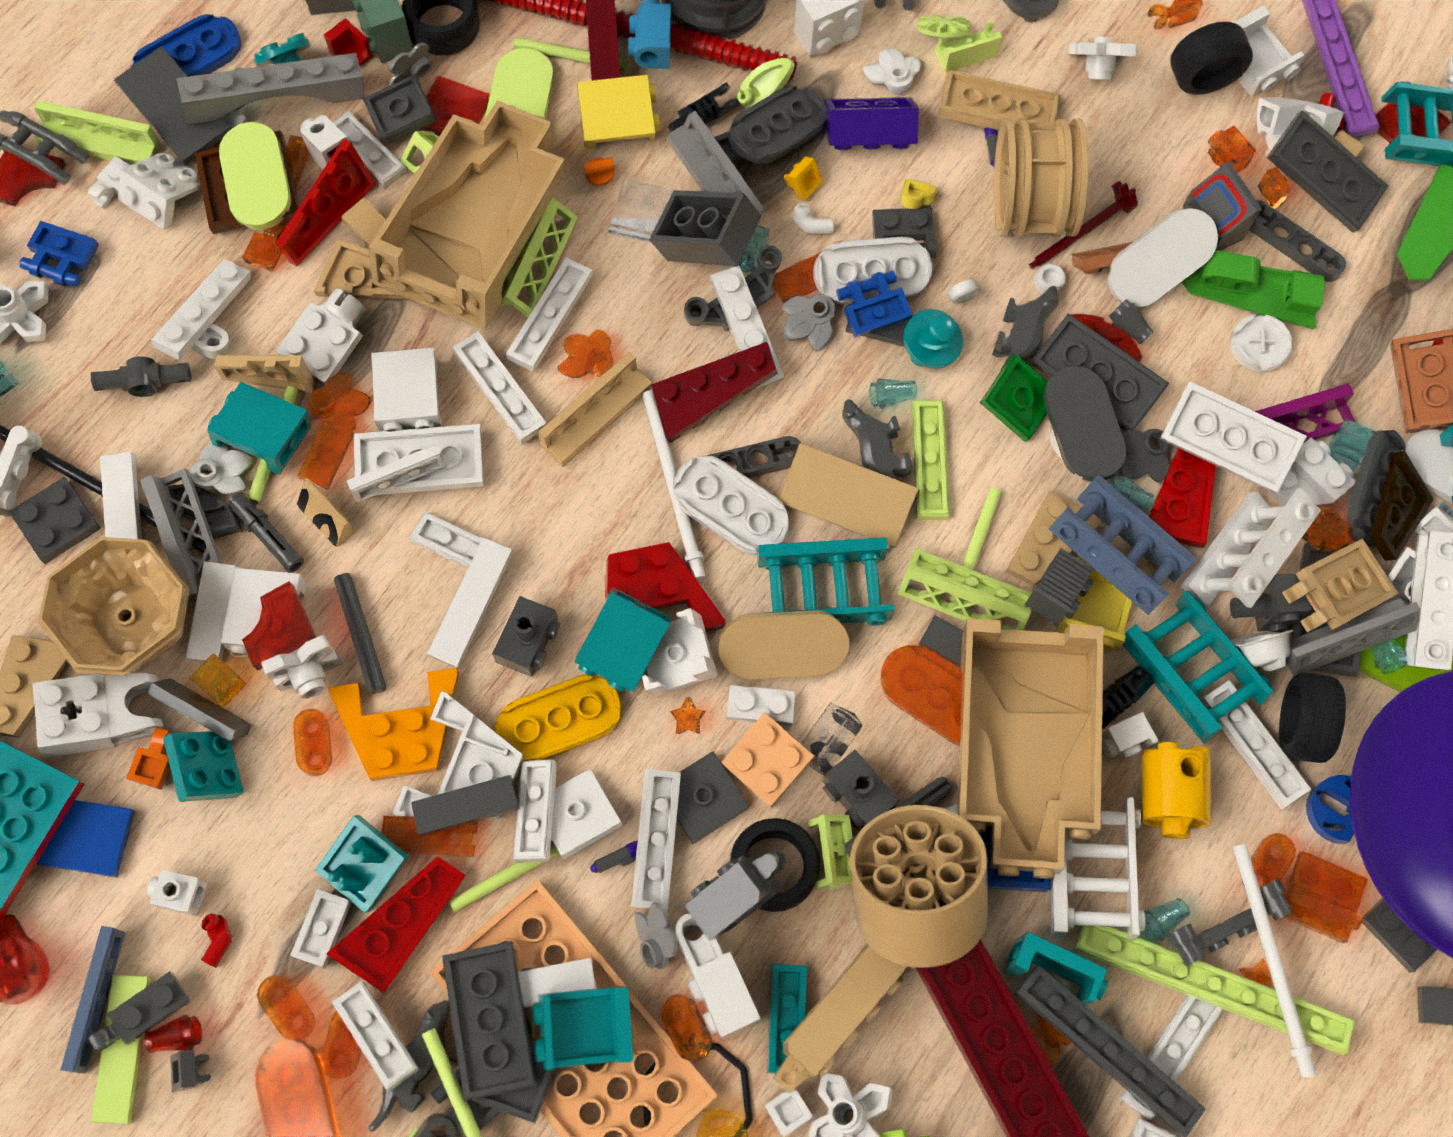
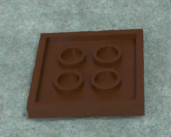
M279 130L274 133L280 142L292 198L291 207L284 214L287 215L295 213L299 203L285 137L282 131ZM219 147L195 153L208 225L211 232L217 234L246 226L239 223L230 210L219 157Z

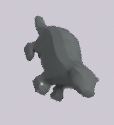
M1050 286L1040 297L1020 306L1016 305L1015 299L1010 297L1003 321L1007 323L1013 322V327L1007 339L1004 332H999L992 353L997 358L1008 356L1001 370L1010 356L1017 354L1022 360L1026 361L1039 350L1042 344L1044 322L1059 304L1057 287Z
M846 400L842 410V417L858 438L863 466L898 481L899 479L896 476L906 477L910 475L912 464L908 453H904L900 460L893 452L891 439L898 438L897 431L900 430L896 416L891 417L889 423H883L864 413L852 400Z
M443 1000L433 1004L424 1014L416 1037L405 1046L420 1070L390 1092L383 1085L382 1105L379 1114L369 1125L371 1132L375 1131L385 1121L393 1109L397 1098L400 1099L402 1108L411 1113L425 1100L422 1094L415 1092L419 1082L429 1075L435 1064L422 1034L435 1028L444 1047V1028L450 1011L449 1001ZM448 1057L453 1067L457 1061L453 1057Z

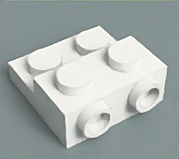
M1311 437L1301 446L1279 492L1276 494L1268 492L1282 506H1285L1298 488H1302L1321 510L1318 514L1319 516L1342 497L1356 481L1353 479L1354 473L1348 465L1344 463L1338 464L1330 456L1331 450L1326 443L1322 441L1316 442Z

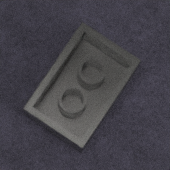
M673 190L649 240L667 261L738 266L761 218V214L744 193Z

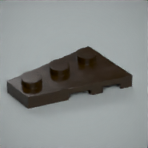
M1406 451L1393 454L1370 535L1374 546L1385 561L1398 558L1434 500Z

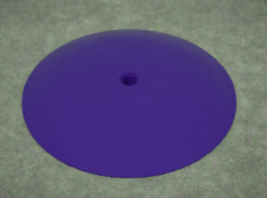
M1446 672L1417 682L1400 692L1373 719L1362 738L1352 768L1350 811L1358 850L1367 872L1385 902L1417 936L1435 949L1453 958V672Z

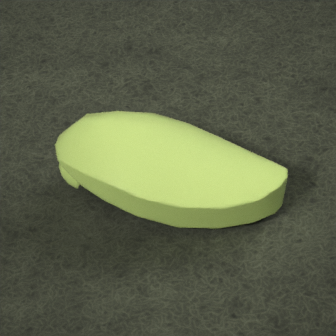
M779 58L757 67L742 82L737 93L739 103L749 108L781 90L794 70V62L789 58Z

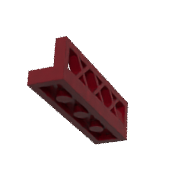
M586 0L591 81L620 78L615 0Z

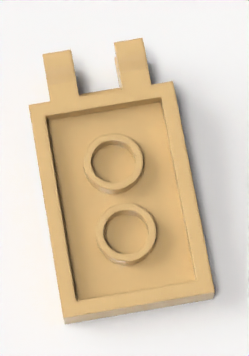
M1363 538L1296 573L1300 582L1282 592L1289 604L1305 595L1316 611L1300 621L1307 632L1327 622L1331 630H1334L1399 594Z

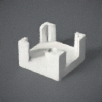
M691 608L676 613L680 619L670 622L647 666L648 676H642L645 691L653 695L659 696L718 677L702 616Z

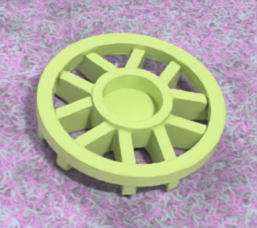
M933 14L932 17L921 16L917 23V30L925 35L934 37H962L970 33L971 21L966 20L965 17H949V14H945L944 18Z

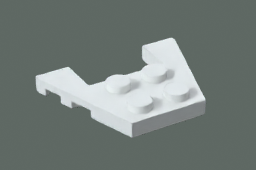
M441 691L430 719L460 730L462 734L438 794L507 775L512 776L514 783L524 755L449 694ZM403 786L392 814L399 817H414L411 802L431 797V795ZM502 814L487 819H500Z

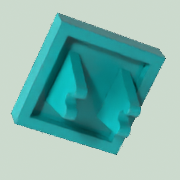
M212 731L170 733L163 738L179 802L237 798L244 793L231 741Z
M354 815L315 871L364 913H367L374 908L410 856L362 816Z

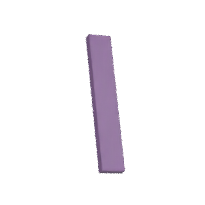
M1302 0L1332 92L1336 96L1335 101L1338 110L1344 112L1342 117L1345 120L1344 128L1346 133L1351 137H1357L1378 132L1379 124L1336 0Z

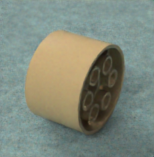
M910 805L889 810L875 817L863 827L852 845L850 867L856 920L860 933L866 943L876 953L889 961L919 968L944 965L968 953L981 939L988 921L987 854L984 842L977 830L958 814L928 805ZM941 901H943L946 905L941 907ZM898 902H900V904H901V908H897V907H894V906H895Z

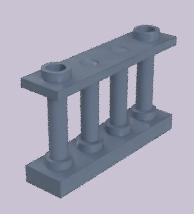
M1098 474L1077 498L1083 504L1078 512L1074 513L1067 507L1049 530L1149 615L1169 595L1160 587L1167 577L1175 582L1197 558ZM1092 514L1096 515L1108 526L1101 535L1086 523ZM1117 535L1133 547L1126 556L1110 544ZM1142 556L1157 568L1151 577L1136 566V563Z

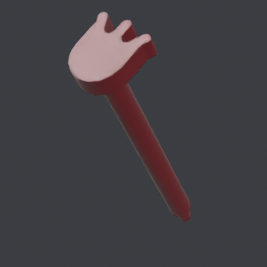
M1120 181L1113 184L1115 203L1081 225L1078 235L1075 237L1065 236L1037 255L1034 261L1029 264V267L1033 269L1037 265H1043L1121 210L1130 213L1136 209L1138 201L1135 188L1129 190L1128 184L1122 185Z

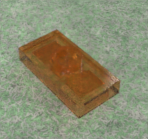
M323 420L297 475L298 478L304 481L310 479L315 485L329 490L352 441L353 431Z

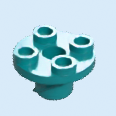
M300 33L288 38V41L281 44L280 47L277 42L262 47L260 52L254 54V62L259 67L269 64L301 61L298 53L309 48L311 44L308 38H305L304 33Z
M922 310L913 315L904 327V345L911 361L917 366L932 369L944 368L952 364L962 351L963 335L959 325L951 316L940 310Z

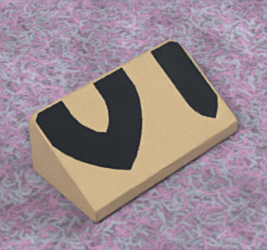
M306 479L303 482L297 505L335 547H338L354 534V529L349 520L310 479Z

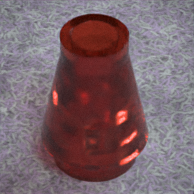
M183 1015L155 1030L146 1032L144 1036L145 1047L149 1053L192 1050L195 1045L200 1044L202 1041V1027L197 1017Z

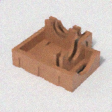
M1453 329L1393 339L1390 343L1405 433L1449 427L1453 424ZM1443 340V344L1409 350V345Z

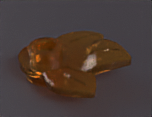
M600 329L593 331L589 337L583 334H573L566 337L563 346L569 357L557 369L561 374L571 378H580L588 373L601 377L613 366L614 359L609 350L611 346L610 337Z
M338 374L329 378L324 388L316 389L311 393L308 399V408L315 417L325 419L330 428L348 432L356 429L354 416L365 412L372 401L365 393L351 389V374ZM322 402H330V404L324 408L319 407Z

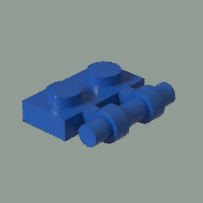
M40 221L27 244L29 250L35 254L32 259L22 257L19 266L21 269L29 271L30 275L38 278L45 276L53 279L56 284L78 287L81 277L72 273L74 267L86 270L99 244L94 238ZM50 258L60 261L57 268L47 265Z
M894 271L884 274L878 272L872 274L869 279L861 282L854 280L846 283V287L836 290L839 301L850 298L854 303L844 308V313L854 338L909 320L913 316L903 289L899 288L890 291L888 285L897 282ZM872 290L878 292V296L866 300L863 293Z

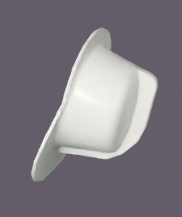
M1293 630L1253 633L1229 640L1241 649L1245 658L1253 667H1260L1265 671H1273L1283 668L1286 663L1285 659L1291 654L1289 633L1293 632Z

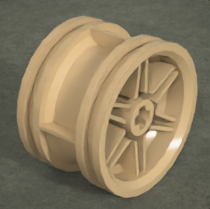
M1003 119L1001 121L995 151L993 187L994 219L999 237H1006L1009 230H1011L1012 235L1015 237H1021L1023 234H1051L1054 237H1060L1063 235L1064 230L1069 237L1078 235L1086 206L1089 161L1087 132L1082 119H1073L1070 125L1067 119H1057L1056 122H1028L1027 119H1018L1015 125H1013L1011 119Z

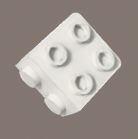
M158 153L120 170L118 200L160 228L166 229L172 226L175 201L201 189L199 174L176 160L172 155Z

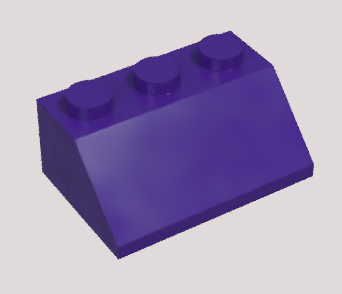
M911 97L825 99L827 140L829 145L834 146L836 150H850L852 145H863L864 149L870 150L880 149L881 145H892V148L907 149L910 148V144H918L919 107Z

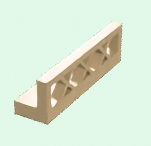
M628 352L538 431L541 447L562 467L636 403L644 392L652 388V382L637 369L636 357L631 352Z

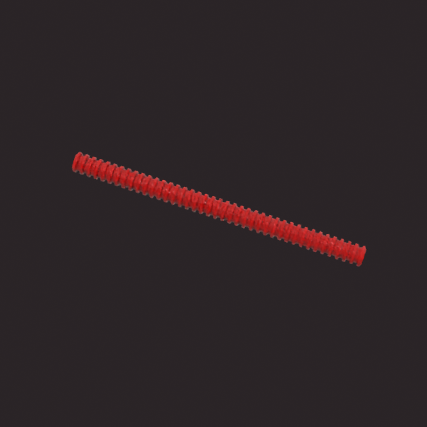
M497 0L498 4L505 2V5L508 7L512 5L516 9L522 7L523 11L530 9L531 13L534 14L538 11L541 16L547 14L549 18L555 16L557 20L564 18V21L567 23L572 21L575 25L581 23L582 27H587L586 2L584 3L583 0ZM615 8L617 36L623 34V37L626 39L635 37V34H630L629 19L630 16H634V13L629 12L626 14L625 10L617 12V8ZM671 24L670 50L671 48H674L675 52L682 50L685 55L691 53L692 57L700 55V59L707 57L711 62L715 59L718 64L725 62L726 66L733 64L734 68L738 69L741 66L744 71L751 69V72L771 60L788 58L787 54L780 56L777 51L773 54L770 49L762 51V47L754 49L751 44L747 47L744 42L736 44V40L728 42V39L725 37L721 40L718 35L711 37L710 33L703 35L702 31L698 30L695 33L692 28L685 30L684 26L677 28L676 24ZM795 56L789 58L794 62L795 66L789 80L787 81L788 83L791 80H793L796 71L797 60Z

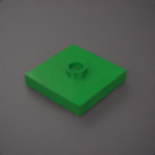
M1017 354L1010 356L979 403L1025 442L1031 439L1047 414L1043 399L1047 381Z

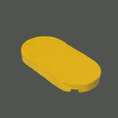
M587 674L580 675L510 702L499 713L500 715L495 722L494 732L524 755L523 761L547 760L609 735L621 719V696L617 689L607 683V679L605 680L597 675L596 677Z

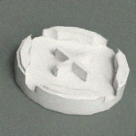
M1254 314L1242 319L1231 333L1230 347L1232 355L1245 368L1260 373L1272 372L1281 367L1292 353V336L1285 324L1277 318L1269 315L1263 317Z

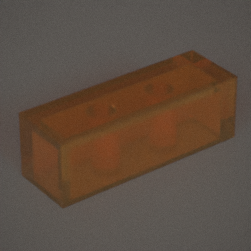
M290 135L286 148L297 193L310 153L302 137Z

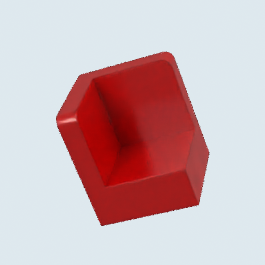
M346 18L324 34L329 53L332 56L356 53L360 67L373 57L369 47V39Z

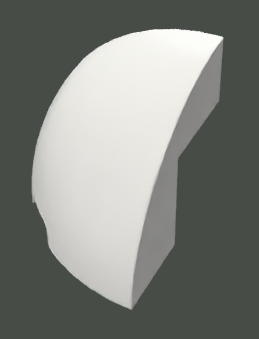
M1274 97L1259 98L1257 128L1258 133L1265 136L1269 148L1265 151L1266 156H1268L1295 115L1303 110L1331 136H1334L1344 112L1303 100Z

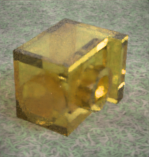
M214 653L189 677L222 708L247 685Z

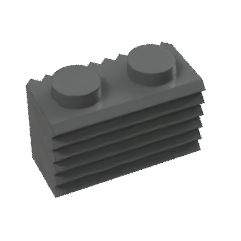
M1060 548L1027 599L1026 607H1030L1037 614H1042L1043 618H1047L1048 621H1053L1054 625H1059L1065 616L1071 619L1081 602L1076 600L1077 596L1084 597L1094 582L1089 579L1094 568Z

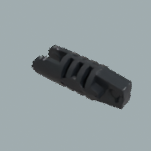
M727 82L695 102L680 109L677 112L680 117L668 126L670 132L685 124L688 115L694 111L697 112L704 124L707 125L738 107L740 103L737 98L729 100L721 107H719L715 98L728 92L730 89Z
M1138 666L1116 679L1115 683H1111L1108 688L1103 690L1102 729L1124 713L1125 709L1130 708L1132 703H1136L1154 684L1151 673Z

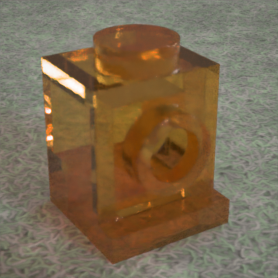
M1234 125L1224 132L1222 130L1217 131L1208 140V143L1211 145L1208 154L1211 156L1212 161L1220 167L1230 162L1237 173L1248 167L1257 151Z
M1332 503L1317 505L1321 511L1302 538L1319 552L1341 550L1347 547L1353 526L1341 518L1339 513L1334 512L1335 506Z

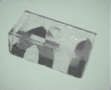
M829 703L801 743L816 756L809 764V767L824 776L838 763L863 726L855 713L834 703Z

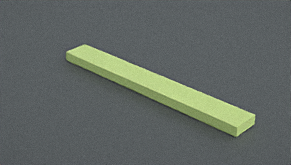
M1081 926L1074 952L1288 1034L1275 989L1200 960L1185 966L1178 952L1137 937L1135 941H1128L1127 932L1111 926ZM1292 996L1305 1040L1343 1056L1348 1054L1355 1020Z

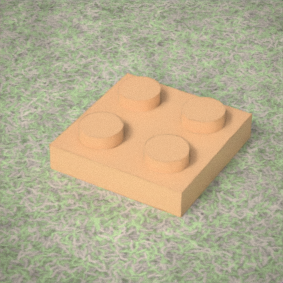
M764 712L721 763L767 805L773 807L816 756Z

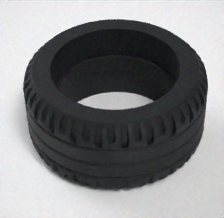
M403 0L402 11L406 19L410 39L414 45L422 42L426 43L429 47L427 53L448 55L460 52L465 47H468L478 34L480 16L476 0ZM436 6H453L462 11L461 16L457 20L444 26H431L420 21V18L426 11Z
M1216 22L1203 26L1184 37L1174 48L1170 57V65L1179 87L1184 92L1206 94L1224 88L1241 77L1252 62L1253 51L1240 25L1232 22Z
M1303 672L1298 673L1288 683L1279 719L1280 746L1287 757L1308 762L1325 763L1335 755L1341 742L1346 716L1345 691L1338 679L1332 676Z
M781 818L763 819L751 824L738 836L733 845L730 860H737L743 855L746 857L755 843L766 838H780L793 844L803 859L804 867L801 879L792 889L777 893L758 908L768 912L786 911L802 903L812 892L819 876L820 856L814 840L798 824Z

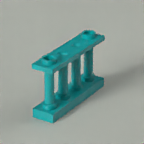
M1408 81L1396 82L1382 96V102L1397 104L1399 135L1385 148V159L1453 167V141L1442 140L1439 137L1437 109L1451 111L1453 126V89L1411 84ZM1410 106L1424 108L1426 137L1412 134Z
M887 537L758 545V568L766 567L769 570L772 612L764 613L795 612L785 611L782 569L785 566L797 565L798 568H801L805 610L796 611H825L833 615L841 623L867 622L871 626L887 623L893 616L894 605H882L877 564L880 560H885L888 550ZM861 561L865 565L869 606L850 607L846 565L849 562ZM829 563L830 566H833L837 608L817 609L814 567L817 564Z
M1187 590L1181 595L1176 605L1179 612L1149 632L1142 631L1137 624L1125 632L1126 638L1123 647L1141 668L1152 674L1155 686L1202 743L1206 744L1215 738L1222 728L1219 724V719L1251 697L1260 706L1263 705L1274 691L1271 689L1269 680L1253 668L1206 613L1204 604L1198 598L1193 597ZM1189 621L1201 636L1170 657H1163L1155 647V643ZM1210 646L1222 661L1190 683L1184 682L1176 672V668ZM1231 671L1243 687L1213 708H1206L1198 699V693Z

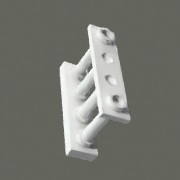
M1298 488L1285 506L1270 507L1258 492L1248 493L1181 584V587L1185 591L1188 590L1193 597L1198 598L1205 607L1210 606L1220 591H1232L1247 608H1252L1321 510L1302 488ZM1271 520H1274L1268 530H1265ZM1255 543H1257V545H1256L1255 548L1252 550V552H1251L1250 554H1247V553L1249 552V550L1252 548V546H1253ZM1240 567L1233 578H1230L1236 568Z
M1429 531V536H1417L1410 604L1417 602L1420 607V616L1417 630L1406 634L1403 665L1451 670L1453 658V533Z
M1127 797L1123 805V811H1101V824L1124 825V845L1072 843V840H1066L1065 832L1064 870L1060 874L1055 873V878L1051 879V938H1065L1068 928L1073 929L1074 925L1128 927V941H1135L1140 935L1139 931L1145 930L1144 910L1138 909L1135 829H1140L1141 813L1139 808H1134V798ZM1072 857L1124 858L1126 879L1073 877L1072 873H1067L1066 860H1072ZM1073 891L1126 892L1127 913L1074 911V908L1068 907L1067 894H1073Z

